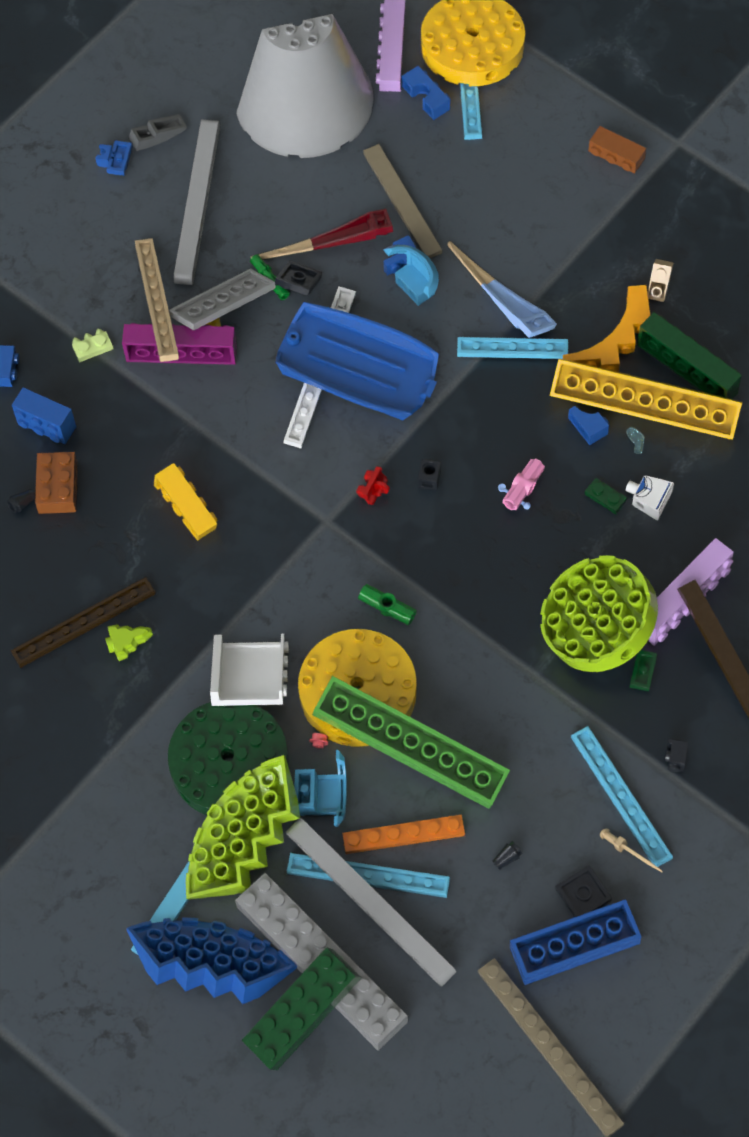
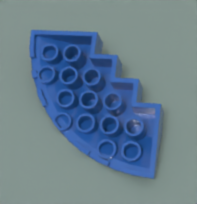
M170 918L163 919V922L152 923L147 921L127 927V932L146 972L156 985L175 978L185 992L204 985L214 998L232 991L240 1002L245 1004L261 997L297 969V965L281 950L277 951L270 946L271 943L266 939L262 941L254 937V933L242 928L238 931L226 927V924L223 922L198 921V918H182V921H171Z

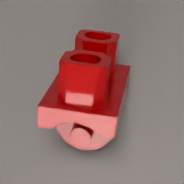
M376 466L374 471L367 470L364 479L368 483L366 486L359 485L356 492L369 505H373L377 497H380L382 493L387 494L390 487L387 485L388 480L382 473V468Z

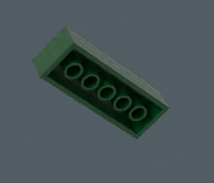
M653 312L640 325L637 346L699 391L733 399L738 394L742 376L739 371L731 368L720 357L710 353L708 348L699 345L691 336L685 335L677 326L671 325L663 316Z
M326 947L248 1032L242 1041L270 1070H278L362 977L334 949Z

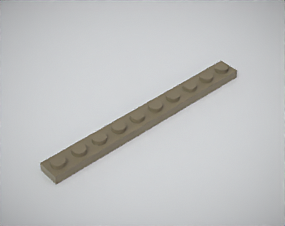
M494 958L478 970L480 976L602 1133L609 1137L624 1125L622 1120Z

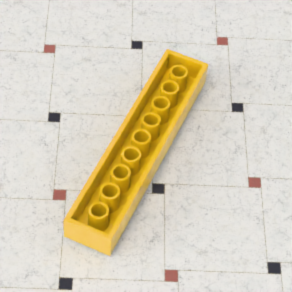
M562 358L558 359L550 396L732 440L743 403L742 401Z

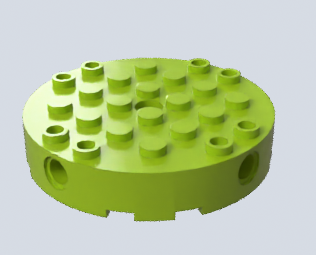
M605 555L591 560L587 558L564 571L550 587L551 592L547 599H544L541 609V630L547 645L569 666L586 672H600L624 664L644 647L655 628L658 616V601L653 586L635 565L625 559L622 560L615 556Z

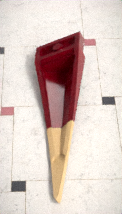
M387 209L370 211L323 234L290 246L259 254L262 259L376 239V235H386L393 232V226Z

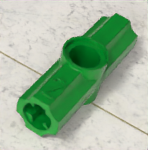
M368 584L363 586L358 596L359 600L378 609L382 615L391 616L408 626L412 623L417 613L416 609L397 600L393 594L383 593ZM384 603H391L392 605L389 606V607H386V606H384L383 604H384Z

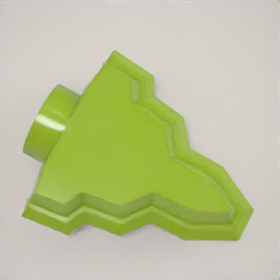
M117 624L108 626L110 637L105 638L109 652H115L117 659L121 661L128 658L129 653L136 651L139 644L145 643L151 638L153 633L149 627H120Z

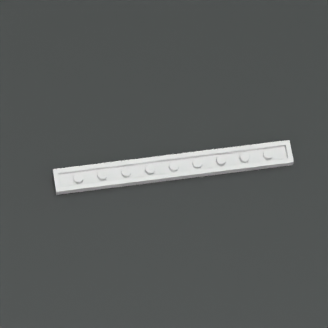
M338 286L331 308L349 313L356 291ZM304 383L284 438L285 444L302 448L322 389Z

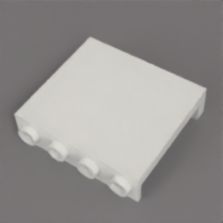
M281 634V642L223 643L222 635H214L210 689L212 706L283 704V696H287V684H284V682H287L288 679L287 670H284V667H288V656H285V653L289 652L288 641L285 642L284 634Z

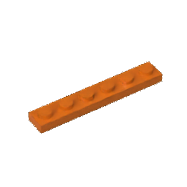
M461 814L344 832L342 834L345 854L461 837L465 836Z

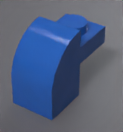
M409 235L393 242V245H408L416 248ZM395 254V256L384 260V271L387 276L392 273L395 274V272L407 265V254Z

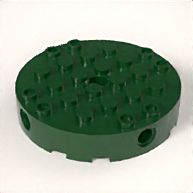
M211 702L199 706L179 723L172 735L168 748L169 770L177 792L190 807L204 815H207L210 807L216 804L224 794L223 791L234 781L237 782L247 771H252L261 766V763L283 755L286 757L287 764H289L286 740L281 727L267 711L257 705L212 706ZM225 758H233L229 761H225Z

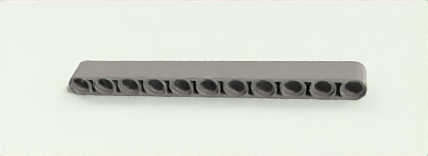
M201 120L174 271V284L193 285L219 138V121Z
M302 818L298 819L286 831V834L435 982L442 987L456 973V970Z

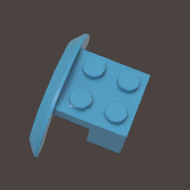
M393 245L383 249L388 256L400 253L407 254V265L395 272V282L418 306L435 295L439 276L434 263L427 255L408 245Z
M336 750L338 774L317 775L315 769L295 770L294 788L298 798L300 816L336 815L334 816V826L338 827L346 814L347 775L345 758L339 750Z

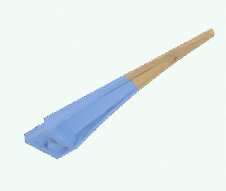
M448 242V247L516 328L521 329L530 338L553 330L556 327L557 323L544 310L505 287L475 264L452 242Z

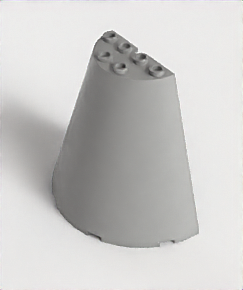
M329 14L303 20L300 26L289 23L262 29L236 114L243 130L251 136L255 143L264 149L288 157V154L299 155V158L317 157L339 150L341 145L348 141L350 143L362 132L372 113L374 102L373 87L334 15Z

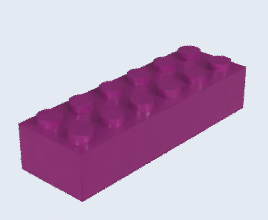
M137 323L124 324L122 345L126 362L236 365L237 341L234 327L228 325H204L196 330H192L187 326L172 324L179 359L160 362L152 323L148 325Z

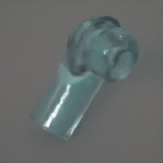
M630 427L627 429L626 434L634 443L633 452L642 454L645 440L644 435L634 427Z

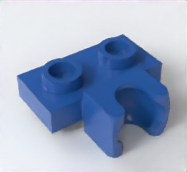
M114 141L113 148L111 145L100 144L101 155L96 156L97 165L99 167H106L108 174L125 176L133 147L132 143Z

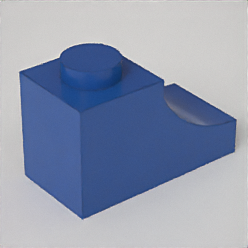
M576 406L569 409L568 419L589 445L608 435L609 422L599 412L595 414L585 413Z

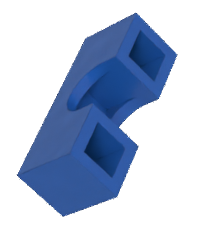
M417 66L401 76L402 87L412 98L418 94L427 95L423 98V110L433 120L450 110L451 99L449 95L440 89L437 82H433L429 78L425 70Z

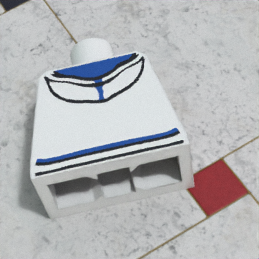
M644 476L640 484L629 481L625 491L634 494L632 503L634 507L655 520H659L673 492L674 483Z

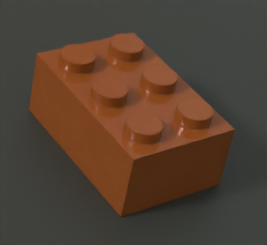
M75 452L37 453L35 504L39 514L76 512L78 462Z

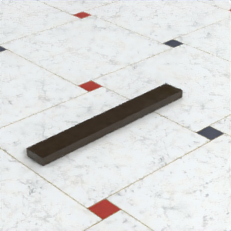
M144 577L10 651L19 667L22 668L154 596L156 592L147 577Z
M693 580L677 590L749 718V675L697 581Z

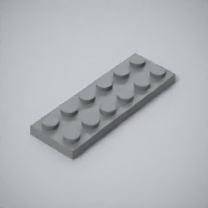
M249 269L170 309L169 314L171 318L192 330H196L275 289V282Z

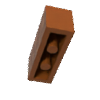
M599 126L589 141V152L593 155L599 156L609 163L616 164L634 174L645 159V147Z

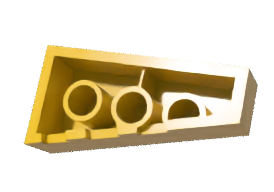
M173 463L155 475L154 486L157 490L161 488L163 498L166 502L171 501L173 503L174 512L179 517H184L182 519L183 523L198 541L216 529V522L218 520L213 512L209 513L206 509L207 504L204 499L196 495L194 485L190 481H186L182 468L180 466L177 467Z

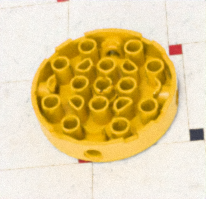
M441 0L429 10L423 20L421 27V52L424 61L436 75L439 74L445 77V80L457 85L464 83L469 84V86H484L498 82L510 75V72L515 67L517 68L523 56L525 43L524 23L519 13L504 0Z
M349 629L334 633L315 645L301 666L298 689L304 715L312 727L321 734L327 735L328 740L352 747L369 746L312 715L332 676L353 687L360 686L361 688L358 690L409 717L413 712L417 694L414 666L406 651L396 641L382 633L366 629Z

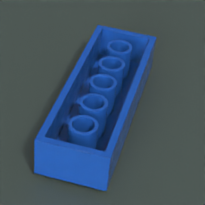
M625 899L510 940V950L523 983L527 985L639 945L641 934Z

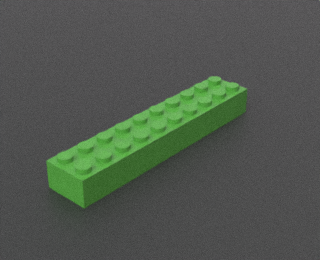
M334 676L331 677L312 714L488 809L493 805L510 771Z

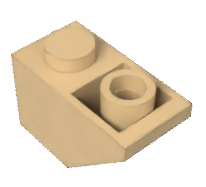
M655 260L647 292L648 299L665 301L674 265L673 262Z

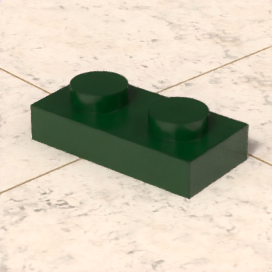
M597 478L585 490L586 496L614 514L620 510L627 500V497Z
M640 650L637 653L630 688L649 692L657 653Z

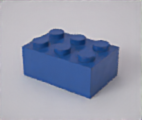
M22 388L12 404L19 426L30 428L36 434L45 435L56 443L66 444L76 429L72 409L26 388Z

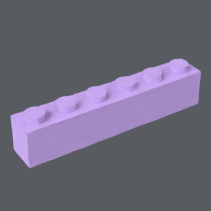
M384 0V3H381V14H383V17H380V28H382V31H379V42L382 43L378 45V56H381V59H377V70H380V73H376V84H379L380 91H400L405 0Z

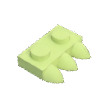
M97 329L95 336L86 333L84 340L81 341L74 337L72 342L79 362L113 350V345L107 332L101 329Z

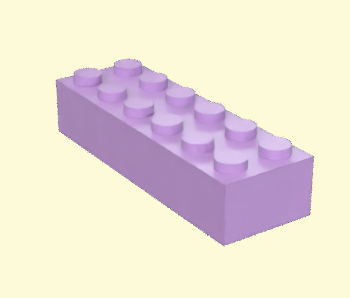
M717 538L657 597V621L648 640L652 645L655 646L658 642H663L668 636L667 632L671 628L674 630L680 624V619L684 615L687 617L690 614L677 590L679 587L696 580L706 597V593L709 590H714L718 585V580L721 577L725 578L730 573L734 552Z

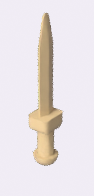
M603 829L600 832L601 839H606L614 844L617 851L622 852L625 849L649 866L663 872L652 862L627 847V841L623 837H616L610 833L609 829Z

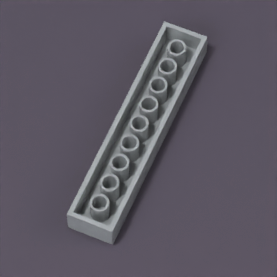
M266 873L235 900L237 908L278 950H281L297 965V969L301 973L327 947L334 949L362 977L335 1008L378 1051L408 1023V1016Z

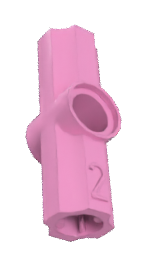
M530 459L524 470L516 475L510 490L503 499V504H505L506 508L517 510L526 495L529 496L532 493L536 481L545 467L540 460Z

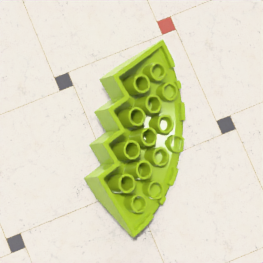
M284 755L261 763V766L244 773V776L237 782L231 783L223 791L224 794L216 804L210 807L201 828L199 827L193 840L192 853L189 854L188 861L190 863L188 873H186V899L243 893L251 886L249 871L268 867L266 847L284 843L282 823L300 819L298 798Z

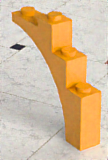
M646 285L628 286L626 311L621 322L608 337L589 349L565 354L562 359L619 372L620 361L618 353L629 354L635 352L636 342L634 333L639 334L640 325L650 316Z

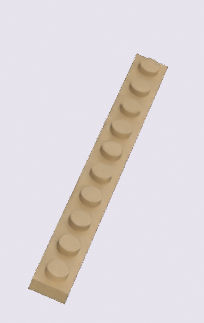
M153 238L136 240L135 247L160 362L178 360V350Z

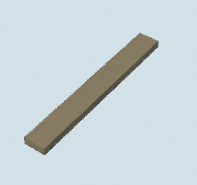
M377 144L363 150L365 158L420 251L429 258L442 254L440 245L381 146Z

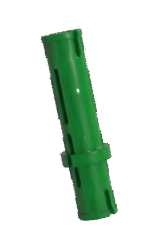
M259 254L251 257L250 263L257 269L258 273L275 282L276 276L271 271V267L266 265ZM275 285V289H273L280 300L283 301L289 297L290 292L287 289Z

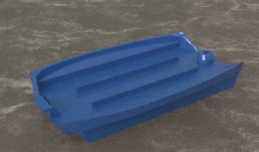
M303 302L278 349L275 362L283 375L320 388L358 405L404 420L422 407L426 396L431 397L437 383L434 381L439 353L421 341L394 328L344 311Z

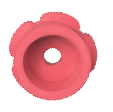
M313 733L312 739H309V741L313 743V747L323 749L324 746L328 745V736Z

